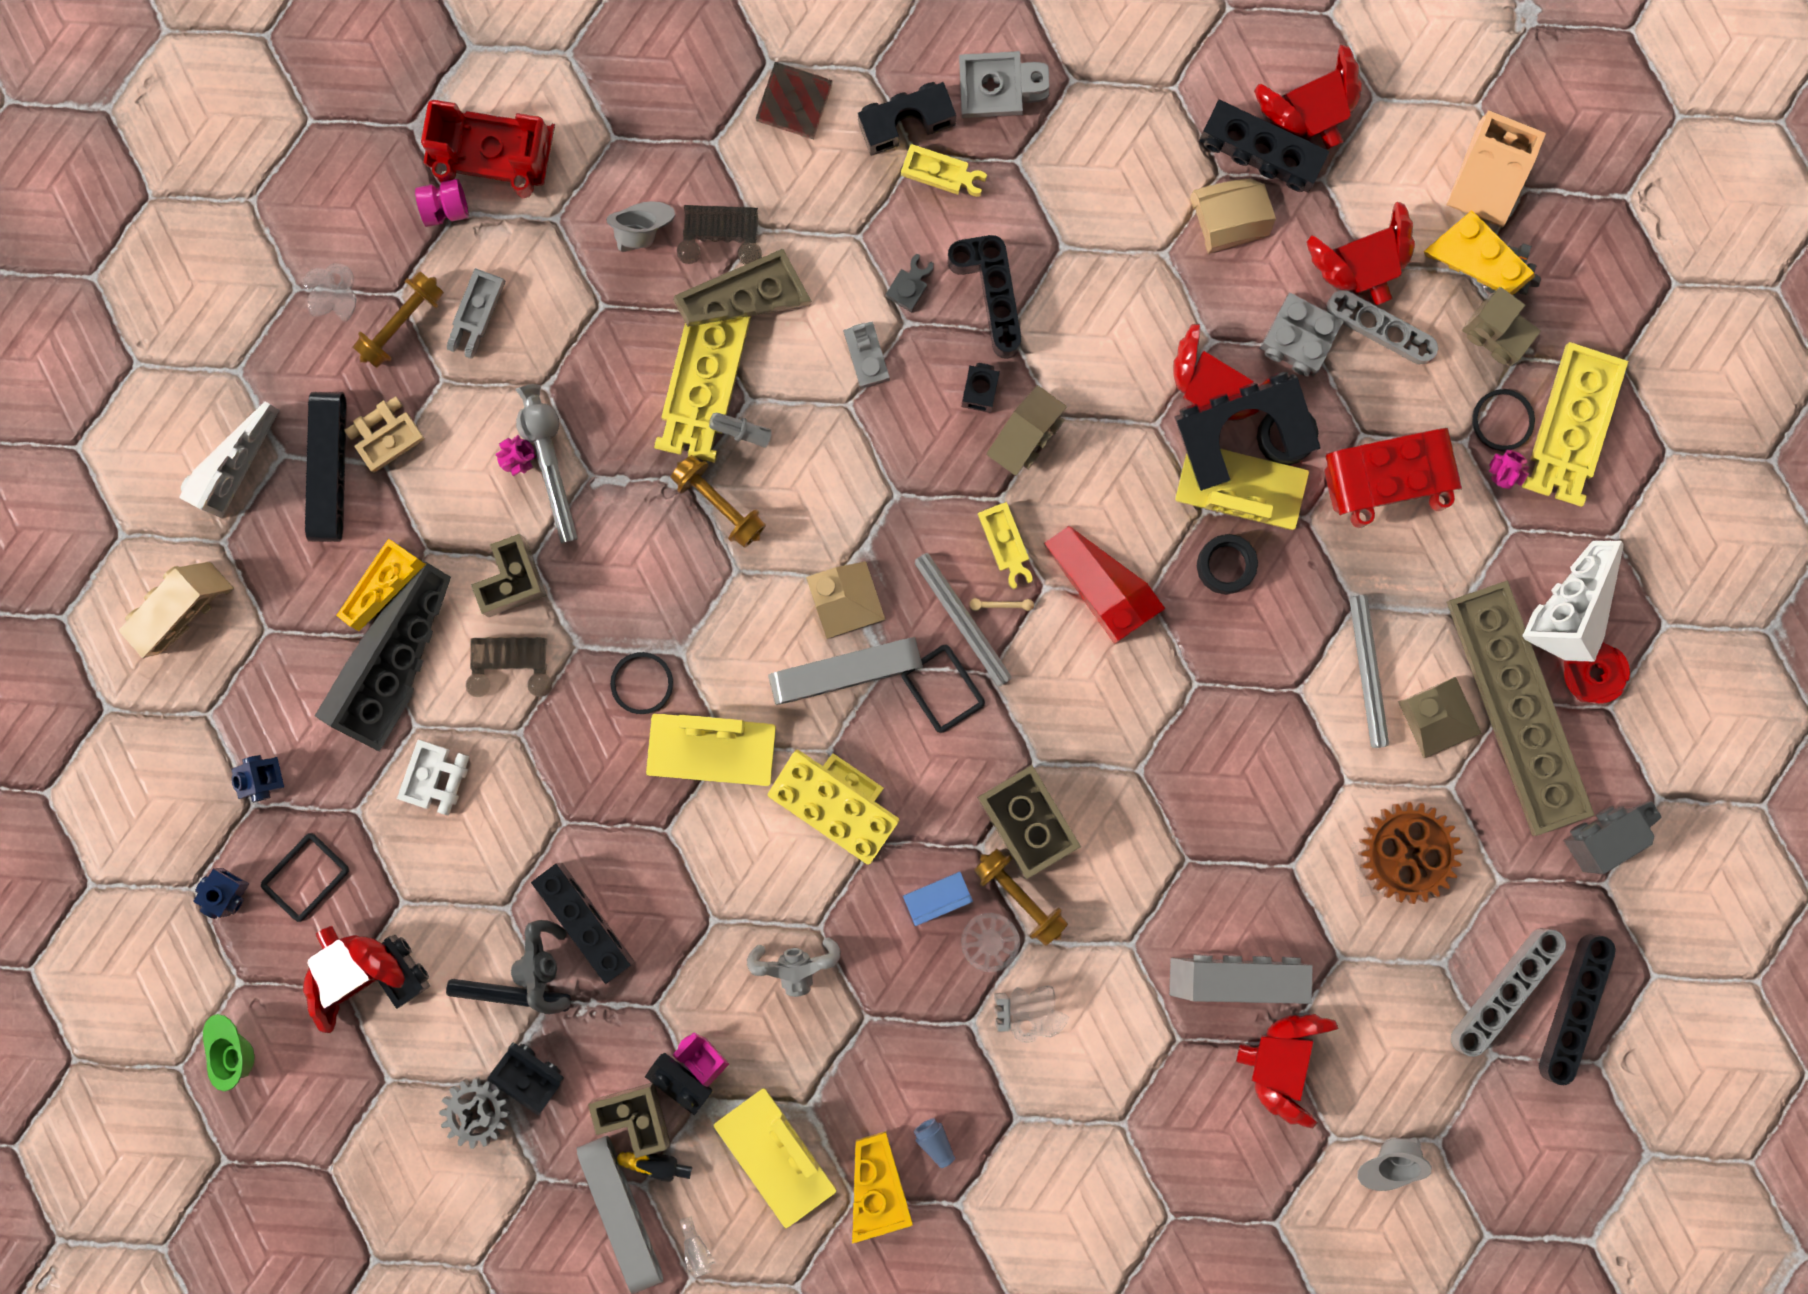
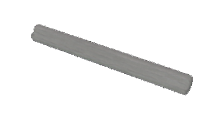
M925 553L915 560V565L996 685L1000 687L1010 681V673L930 555Z
M1366 595L1353 596L1350 598V607L1370 743L1372 748L1386 747L1389 745L1368 597Z

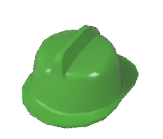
M220 1014L209 1017L203 1029L208 1077L216 1089L228 1091L239 1083L240 1078L247 1077L250 1074L255 1060L254 1049L250 1042L238 1034L236 1026L228 1017Z

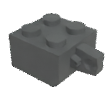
M1647 801L1633 808L1621 806L1614 809L1613 806H1610L1597 813L1598 819L1588 825L1587 822H1584L1571 829V836L1563 841L1583 872L1605 874L1651 846L1654 834L1650 827L1662 817L1652 801Z

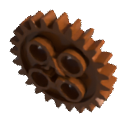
M1405 802L1402 811L1399 804H1392V814L1387 809H1381L1383 819L1371 817L1370 819L1375 827L1363 828L1370 836L1368 839H1359L1361 844L1367 846L1366 850L1358 852V855L1367 857V861L1362 863L1360 868H1370L1371 872L1367 874L1365 879L1377 880L1373 887L1374 890L1379 891L1385 887L1384 897L1390 898L1396 893V902L1402 903L1407 895L1408 902L1415 904L1418 895L1422 902H1428V892L1434 897H1439V886L1444 889L1450 888L1445 879L1447 877L1457 878V875L1451 869L1452 866L1459 867L1462 865L1454 860V855L1462 854L1463 850L1454 849L1453 844L1461 839L1460 837L1450 836V833L1456 828L1454 825H1443L1447 819L1446 815L1435 818L1436 808H1430L1425 813L1424 803H1418L1414 810L1411 802ZM1413 823H1417L1421 828V835L1416 840L1412 839L1409 835V827ZM1396 828L1399 829L1403 842L1396 836L1394 832ZM1386 839H1391L1395 845V850L1390 856H1386L1382 850L1383 842ZM1407 847L1415 848L1416 851L1412 853L1413 858L1405 857V854L1408 853ZM1433 849L1438 855V861L1431 867L1425 859L1427 852ZM1417 863L1421 868L1424 869L1426 873L1425 877L1421 876ZM1403 866H1408L1412 872L1410 880L1406 883H1403L1399 878V871Z

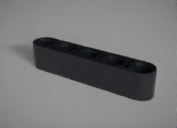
M311 392L309 395L305 535L308 542H340L343 537L345 429L347 403L344 392Z
M1588 934L1583 936L1578 942L1540 1058V1074L1546 1080L1557 1085H1568L1576 1077L1609 976L1616 948L1612 940L1605 936ZM1598 941L1602 949L1601 953L1594 957L1591 947L1593 943ZM1589 971L1592 981L1590 985L1584 987L1581 979L1583 974ZM1580 1001L1582 1012L1577 1017H1574L1572 1006L1575 1002ZM1570 1031L1573 1037L1572 1042L1569 1046L1564 1047L1562 1037L1566 1032ZM1560 1061L1563 1065V1071L1559 1076L1554 1077L1552 1067L1556 1062Z

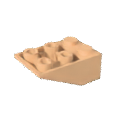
M1488 110L1477 124L1446 205L1467 214L1472 210L1480 219L1504 227L1535 163L1546 133Z

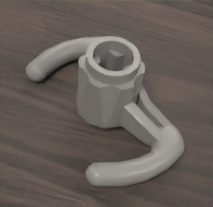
M827 937L823 940L822 944L828 950V954L810 958L808 953L803 952L801 949L792 948L786 950L780 956L778 962H762L759 960L765 954V947L757 945L749 953L747 967L755 976L769 975L781 979V985L785 989L786 994L798 997L810 992V986L813 985L812 974L821 969L832 968L838 963L841 950L833 939Z

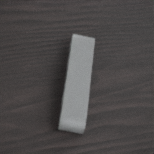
M912 637L768 674L775 705H780L899 675L907 670H917L923 668L916 638Z
M1540 928L1530 934L1453 1030L1451 1043L1455 1050L1467 1056L1476 1057L1488 1048L1564 953L1566 941L1560 932ZM1550 935L1553 944L1551 949L1545 951L1542 947V940L1545 936ZM1530 959L1533 963V970L1529 975L1525 976L1522 971V965L1526 960ZM1507 984H1511L1514 989L1513 996L1505 1000L1502 995L1503 988ZM1491 1008L1494 1012V1019L1491 1023L1485 1024L1483 1022V1013ZM1472 1033L1475 1038L1474 1044L1470 1048L1465 1049L1463 1038L1466 1034Z
M604 1136L577 1147L579 1162L630 1292L635 1294L662 1283L663 1275L623 1169L617 1162V1154L610 1138Z

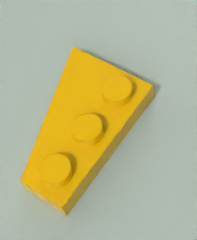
M1472 210L1424 250L1425 256L1433 260L1437 259L1447 264L1449 268L1457 272L1461 271L1477 279V282L1494 290L1502 287L1511 295H1514L1535 277L1534 272Z
M388 539L336 616L350 627L360 631L426 564Z
M886 1131L856 1140L852 1244L913 1226Z

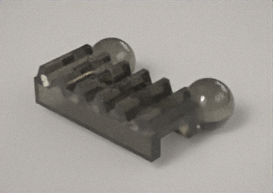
M684 205L683 241L680 242L676 251L677 257L681 262L693 264L699 260L701 248L695 242L696 239L704 242L706 240L713 242L719 240L725 242L736 241L738 243L744 241L738 249V259L743 265L762 258V250L757 245L758 208Z
M471 638L470 669L472 674L465 683L467 692L473 697H483L489 692L491 684L489 678L484 674V670H534V674L527 683L529 692L536 697H544L549 694L552 689V680L546 674L547 638Z

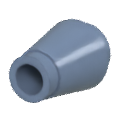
M935 1118L923 1122L914 1130L916 1143L938 1164L939 1168L947 1167L955 1160L956 1157L953 1154L942 1123H937Z

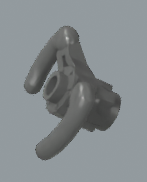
M537 920L528 923L525 928V953L520 960L515 961L512 965L511 976L517 985L527 988V1001L530 1008L539 1013L550 1015L567 1009L570 1006V1000L562 997L555 1002L544 1001L545 983L551 982L555 978L557 963L550 953L544 951L540 934L541 932H547L559 940H564L567 937V932L554 922Z

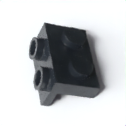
M392 935L384 939L382 944L385 945L386 951L397 960L405 976V981L401 988L389 986L380 980L378 982L395 1008L398 1009L428 989L430 984L427 981L429 975L420 963L415 964L409 955L412 953V950L406 940L402 937L398 938L397 935Z
M512 1042L506 1054L488 1076L487 1080L539 1116L560 1088L564 1077L560 1075L561 1070L550 1062H545L544 1064L534 1057L536 1054L531 1048L524 1044L518 1046Z
M666 1053L661 1054L645 1075L646 1079L694 1116L712 1093L710 1087L702 1085L691 1072Z

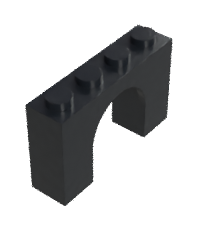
M1282 372L1269 378L1270 382L1258 386L1257 383H1251L1239 388V394L1228 397L1227 393L1209 399L1210 404L1198 408L1197 404H1193L1179 410L1180 415L1174 418L1200 491L1230 481L1221 454L1219 437L1225 422L1239 411L1258 409L1271 415L1276 422L1286 455L1290 459L1321 449L1297 376L1294 374L1288 375V372Z

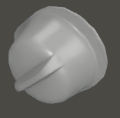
M650 201L635 204L620 212L612 213L606 220L607 224L614 229L618 249L621 252L651 246L657 230L673 221L675 212L670 205Z
M1418 1138L1390 1139L1381 1146L1378 1157L1361 1165L1358 1170V1180L1368 1189L1389 1191L1427 1178L1431 1174L1432 1166L1423 1158Z

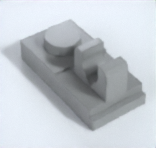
M873 321L844 329L843 332L860 389L889 381L890 377Z

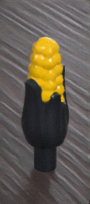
M621 1152L617 1156V1162L620 1166L641 1172L642 1175H647L650 1178H656L661 1181L671 1182L674 1176L690 1179L692 1167L677 1164V1159L673 1156L653 1153L635 1158L634 1152Z

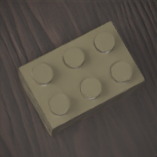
M1033 765L977 797L1025 879L1030 878L1081 847Z

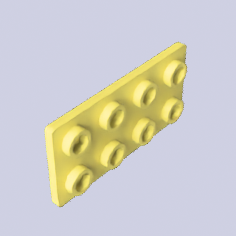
M1220 449L1230 481L1200 491L1186 453L1175 497L1177 502L1289 530L1296 528L1309 475L1308 470Z
M653 714L651 718L646 774L648 776L769 786L771 784L776 726L774 724L745 722L735 719Z
M795 750L767 794L769 798L868 865L871 864L899 822L898 817L875 802L884 788L834 753L822 766L800 750Z
M765 1088L759 1090L715 1122L714 1128L785 1228L790 1227L836 1193L835 1186Z

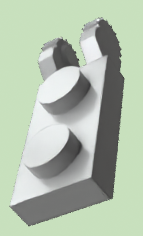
M477 268L474 269L452 323L454 327L447 342V350L456 351L464 330L471 333L464 355L471 359L474 358L480 345L481 337H484L506 281L503 278Z

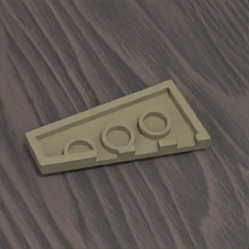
M780 249L679 293L673 299L687 327L810 306L812 302L784 249Z

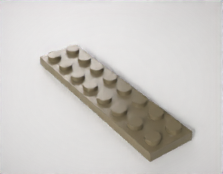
M1508 580L1447 601L1446 603L1532 836H1538L1595 816L1533 647L1523 637L1525 626Z

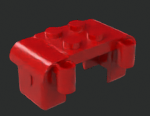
M430 100L427 105L421 137V145L425 149L424 164L432 168V173L440 183L455 179L456 173L511 182V186L519 197L528 198L533 193L534 185L542 186L545 184L555 124L552 123L551 126H546L541 117L516 113V119L469 111L462 113L456 103Z
M1448 428L1392 438L1326 454L1327 466L1324 472L1333 510L1339 513V515L1353 512L1350 520L1356 528H1363L1373 522L1375 507L1431 496L1429 499L1430 507L1435 511H1442L1454 503L1453 490H1462ZM1439 496L1444 499V504L1439 501ZM1359 513L1365 515L1366 521L1360 519Z

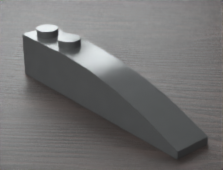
M424 562L426 565L392 598L349 657L315 714L316 718L330 727L379 752L412 697L414 691L412 684L416 672L421 670L424 661L421 657L426 642L430 643L433 633L431 626L434 617L439 615L451 579L449 575L427 562Z

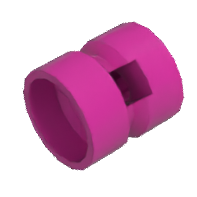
M459 179L441 182L439 188H436L433 184L415 188L418 210L425 227L443 224L445 218L453 222L469 217L465 193Z

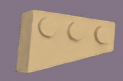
M210 561L170 568L163 575L164 581L144 596L145 602L125 617L127 622L119 629V632L142 658L161 654L190 628L187 624L199 611L206 614L212 609L208 604L218 594L225 593L228 595L234 589Z

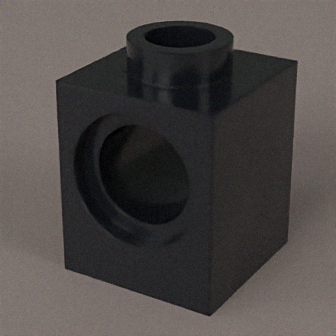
M977 363L976 366L970 365L961 407L991 413L1000 371H995L994 366L985 363ZM977 380H984L989 384L990 389L985 393H978L973 389L972 385Z

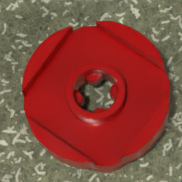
M1602 642L1594 662L1564 661L1566 685L1580 702L1592 704L1611 702L1623 693L1626 681H1629L1630 668L1625 655L1616 647L1613 648ZM1594 664L1596 668L1604 670V673L1600 675L1601 681L1599 682L1590 676L1591 667Z

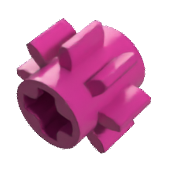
M517 435L513 439L507 438L499 443L502 450L496 453L499 466L504 471L511 472L512 476H515L520 472L524 474L533 468L530 461L536 458V455H534V448L530 442L520 439V436Z
M1507 450L1503 456L1496 453L1489 464L1492 481L1506 489H1511L1515 483L1522 486L1529 475L1526 458L1513 450Z

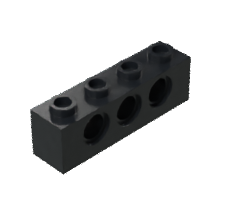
M1218 99L1199 139L1208 150L1215 153H1220L1221 151L1231 156V159L1239 165L1255 167L1259 169L1261 175L1270 179L1278 178L1286 182L1290 189L1309 193L1330 152ZM1228 132H1238L1242 140H1232L1228 136ZM1255 145H1266L1269 153L1262 154L1258 152ZM1283 158H1293L1296 161L1297 166H1287L1284 163Z
M562 862L554 864L531 882L605 984L611 982L636 963Z

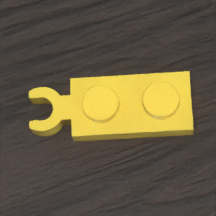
M910 144L901 170V176L957 195L961 187H964L970 195L975 197L981 196L982 189L974 187L972 182L974 180L985 182L987 174L979 170L971 173L967 172V162Z
M1007 502L979 512L977 515L999 570L1009 569L1010 571L1008 577L1010 587L1013 590L1017 588L1015 576L1018 574L1024 575L1027 583H1031V572L1022 566V563L1029 561V557Z

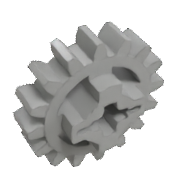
M480 1077L474 1078L472 1085H470L467 1079L461 1081V1090L456 1086L451 1087L449 1091L453 1097H444L442 1102L448 1107L439 1111V1115L447 1116V1120L441 1124L442 1128L450 1127L451 1129L447 1137L450 1139L457 1135L459 1137V1146L469 1141L470 1149H474L479 1140L483 1147L490 1144L489 1136L494 1140L498 1139L501 1135L497 1128L505 1129L508 1126L502 1118L511 1114V1111L503 1109V1105L509 1099H500L498 1096L502 1090L499 1088L492 1090V1083L489 1081L481 1085ZM477 1092L472 1100L461 1099V1096L466 1093ZM489 1099L494 1105L495 1112L491 1110L488 1102ZM478 1104L477 1113L481 1116L471 1123L473 1112L470 1109ZM455 1114L459 1116L461 1126L458 1124ZM480 1125L485 1128L487 1126L490 1127L485 1132L473 1133L476 1127Z

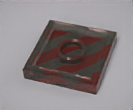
M775 62L756 115V121L814 140L833 85V80Z

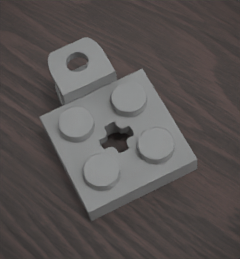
M1020 51L959 55L962 118L1023 115L1022 103L1041 102L1049 97L1048 65L1041 62L1021 63ZM989 78H994V83L1000 84L992 92L982 87V84H987Z

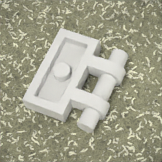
M417 740L397 799L429 809L432 799L435 798L441 800L437 812L449 816L452 805H456L459 798L456 794L462 778H466L468 772L466 766L470 756L458 753L454 764L446 762L449 749ZM442 771L450 773L445 791L436 788Z

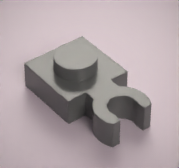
M915 254L912 257L910 272L908 273L901 269L885 294L886 298L911 313L927 289V284L921 280L930 276L934 267V263L930 262L926 269H919L916 266L920 260L919 254Z

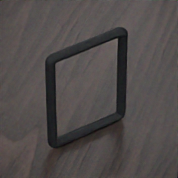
M942 645L921 659L922 665L945 651L979 703L942 727L908 677V674L915 671V669L904 671L901 674L905 684L935 730L939 733L952 728L981 709L985 704L984 698L948 645Z
M308 833L262 880L261 888L295 921L302 922L348 874L349 868L315 834ZM311 839L342 871L298 915L267 884Z

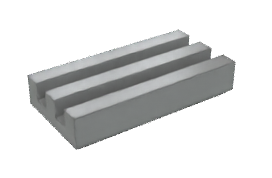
M994 993V999L997 1004L995 1006V1014L998 1018L995 1019L998 1032L1009 1031L1011 1029L1010 999L1005 993Z

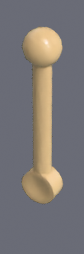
M974 598L969 604L973 611H978L981 608H1023L1026 611H1031L1034 608V602L1031 599H1025L1023 602H981L979 599Z

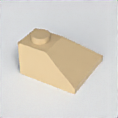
M866 561L835 567L806 577L827 639L885 620Z

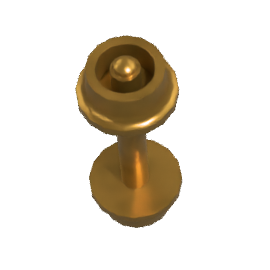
M419 271L412 279H406L404 282L415 292L379 333L370 340L359 331V339L352 348L360 354L361 363L369 361L378 368L384 361H391L392 358L381 348L424 300L435 309L438 308L437 302L444 292L436 285V277L428 278Z
M690 455L684 461L677 462V468L672 473L671 479L678 485L677 491L680 494L694 486L736 526L728 537L731 542L736 541L746 548L753 541H760V534L765 529L766 524L759 518V511L757 509L750 512L744 518L701 477L709 466L706 461L700 462L693 455Z
M997 848L989 855L982 854L980 857L981 863L974 869L981 879L980 884L984 886L993 878L1001 884L1038 924L1029 935L1032 939L1037 938L1045 946L1054 939L1061 940V932L1068 926V923L1061 915L1062 910L1058 907L1047 916L1003 870L1012 860L1010 855H1003Z

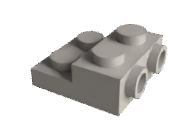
M1289 292L1260 349L1265 351L1264 354L1268 358L1276 362L1283 360L1289 363L1298 374L1303 376H1309L1310 374L1314 377L1321 368L1344 320Z

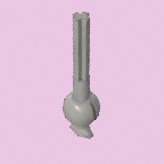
M530 384L516 388L524 404V408L517 415L516 428L523 439L534 444L560 542L566 543L577 540L551 439L557 434L559 429V417L550 405L541 403L539 397L540 385Z

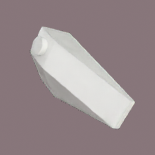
M264 402L201 462L191 475L184 479L181 485L182 493L179 498L203 511L223 518L279 409Z
M1592 541L1570 567L1572 573L1562 584L1557 583L1551 590L1553 595L1546 604H1539L1533 611L1523 634L1526 641L1563 660L1595 661L1605 637L1624 546L1622 541Z

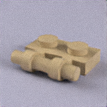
M397 396L387 402L383 400L376 405L377 409L365 417L359 416L353 420V425L345 429L346 434L351 440L360 434L363 436L364 440L354 447L373 473L425 440L407 412L397 418L395 417L394 412L403 407ZM385 419L387 425L373 433L371 427Z

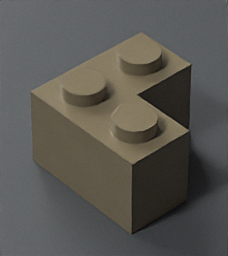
M1502 287L1496 289L1481 303L1462 329L1467 334L1466 337L1470 342L1477 346H1484L1492 352L1491 355L1497 362L1504 365L1508 364L1509 366H1512L1521 359L1541 332L1540 329L1519 315L1525 304Z
M1037 385L1013 412L986 455L1015 476L1023 467L1029 470L1039 456L1035 452L1038 446L1044 448L1064 423L1065 419L1061 415L1067 406Z
M517 534L490 544L500 574L471 584L481 614L491 617L547 596L527 539L524 536Z
M653 1083L595 1098L588 1104L596 1135L625 1127L628 1128L635 1158L666 1150L671 1144L656 1086Z

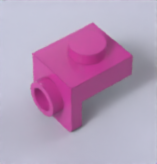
M692 1033L690 1036L685 1037L673 1054L675 1059L684 1063L701 1084L709 1087L729 1065L716 1048L706 1038L697 1033Z

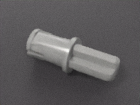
M717 412L712 414L709 422L711 429L734 436L735 441L738 442L744 440L766 448L771 438V429L747 422V419L743 417L739 420Z

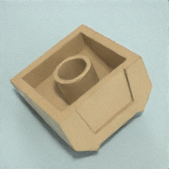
M1251 178L1228 181L1193 190L1190 196L1193 209L1196 210L1205 238L1208 254L1270 235L1276 220L1265 184Z

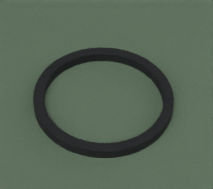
M1499 389L1486 394L1478 401L1473 411L1472 424L1477 437L1483 444L1495 450L1507 451L1521 446L1529 439L1534 430L1535 415L1531 404L1523 395L1513 390ZM1495 395L1513 396L1521 401L1527 409L1529 415L1528 430L1525 436L1515 444L1508 446L1494 444L1485 438L1479 428V410L1488 398Z
M637 652L624 657L615 666L611 675L610 686L614 699L623 709L634 714H649L663 707L670 698L673 689V677L668 665L661 658L651 653ZM637 657H648L656 660L662 665L668 677V689L662 701L656 706L645 710L633 709L627 706L619 698L616 691L618 671L627 661Z

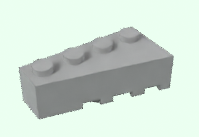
M1194 954L1193 958H1171L1169 995L1201 1002L1312 1004L1313 965L1302 964L1299 957H1282V962H1272V957L1253 956L1252 961H1242V956L1223 955V960L1213 959V955Z

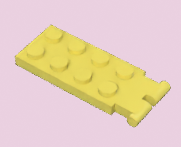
M751 316L689 327L685 323L661 417L662 420L667 422L663 438H656L655 449L681 455L684 444L690 445L688 457L693 455L696 459L715 463L717 451L712 450L716 433L722 434V432L711 429L709 422L713 413L718 412L724 415L728 413Z
M1571 342L1566 344L1530 460L1536 462L1531 477L1527 476L1522 488L1549 496L1553 487H1557L1556 499L1580 507L1584 505L1586 495L1581 494L1586 478L1590 479L1594 475L1628 361Z

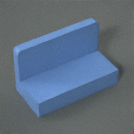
M960 871L903 895L915 926L973 902Z

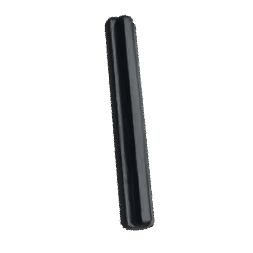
M458 979L448 980L446 995L450 997L530 1007L527 1001L526 988ZM544 991L543 998L546 1002H555L562 997H566L570 1000L571 1004V995ZM570 1006L567 1009L563 1010V1012L568 1011Z

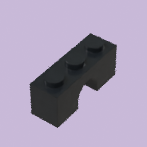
M930 82L921 86L919 91L907 94L903 92L896 94L889 102L880 105L878 103L866 105L862 108L861 112H858V124L870 156L899 146V135L896 126L905 118L919 120L923 124L928 136L955 126L957 115L944 82L939 84Z

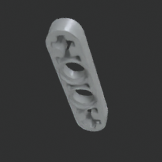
M1339 290L1327 302V312L1344 320L1343 324L1413 363L1419 365L1426 364L1437 354L1438 344L1432 336L1349 291ZM1341 299H1344L1347 301L1345 306L1350 310L1353 311L1357 306H1359L1361 309L1355 314L1354 319L1352 320L1349 317L1353 314V312H1351L1348 309H1344L1342 312H1339L1338 310H1336L1338 308V304L1334 301L1339 302ZM1365 312L1375 315L1376 326L1367 328L1362 325L1361 315ZM1398 327L1401 329L1404 336L1403 340L1398 343L1392 342L1388 338L1387 332L1389 328ZM1412 335L1415 338L1411 341V343L1417 346H1420L1422 343H1425L1427 345L1426 350L1429 353H1425L1423 356H1420L1418 354V347L1411 344L1406 349L1403 346L1410 340V336Z

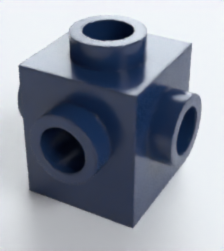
M261 755L244 758L242 759V765L231 769L233 774L232 786L237 792L238 799L251 797V802H258L270 799L271 792L284 788L278 757L262 759Z
M214 868L209 876L203 877L195 889V892L198 894L193 902L201 906L200 912L213 919L227 917L231 914L234 915L244 902L242 895L249 886V883L225 868Z

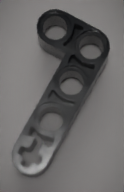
M996 235L958 240L949 247L948 267L957 275L980 272L993 350L1001 358L1009 359L1014 357L1020 348L1021 332L1005 243ZM988 247H994L999 251L1000 255L996 258H988L984 255L983 251ZM958 252H964L970 259L965 263H958L954 260L953 256ZM992 277H1000L1004 280L1005 285L1000 288H994L989 284L988 280ZM998 306H1004L1009 310L1010 315L1005 318H999L994 314L993 310ZM1007 327L1008 340L1012 341L1011 347H1006L1005 343H1001L1003 329Z

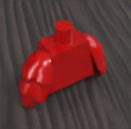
M1340 45L1334 71L1283 96H1280L1263 84H1258L1254 92L1262 113L1272 121L1273 125L1298 137H1303L1305 140L1320 133L1328 150L1344 142L1337 125L1351 118L1350 113L1356 108L1361 96L1362 83L1359 80V65L1354 58L1353 52L1349 46Z
M1401 202L1394 204L1389 228L1333 250L1312 235L1306 242L1308 251L1312 256V263L1322 272V277L1327 283L1340 290L1353 291L1354 293L1369 289L1375 305L1393 299L1387 281L1401 276V271L1409 264L1415 248V241L1412 237L1413 222L1410 219L1407 207Z
M1192 324L1187 330L1185 337L1179 341L1177 356L1173 361V376L1178 390L1184 393L1183 399L1192 405L1197 404L1198 408L1210 404L1209 399L1227 393L1228 397L1239 394V388L1254 382L1205 351L1202 352L1197 362L1200 324ZM1266 379L1258 386L1269 383L1270 379ZM1246 409L1232 415L1228 421H1239L1249 418L1258 413L1259 410Z
M333 926L324 928L315 934L323 950L309 958L308 964L310 968L304 978L303 993L307 998L309 1015L320 1032L331 1033L336 1025L337 1014L340 1009L339 1004L347 1001L374 982L380 980L395 988L403 986L405 976L400 965L386 951L385 945L370 937H360L357 935L339 939Z
M1316 1014L1304 1016L1289 1015L1274 1022L1267 1029L1266 1035H1261L1259 1048L1244 1044L1239 1045L1236 1062L1254 1067L1252 1081L1256 1082V1095L1261 1104L1271 1114L1279 1115L1291 1125L1299 1124L1313 1129L1318 1124L1317 1120L1310 1113L1292 1100L1301 1101L1313 1046V1039L1302 1037L1337 1030L1339 1028L1336 1020L1321 1018Z

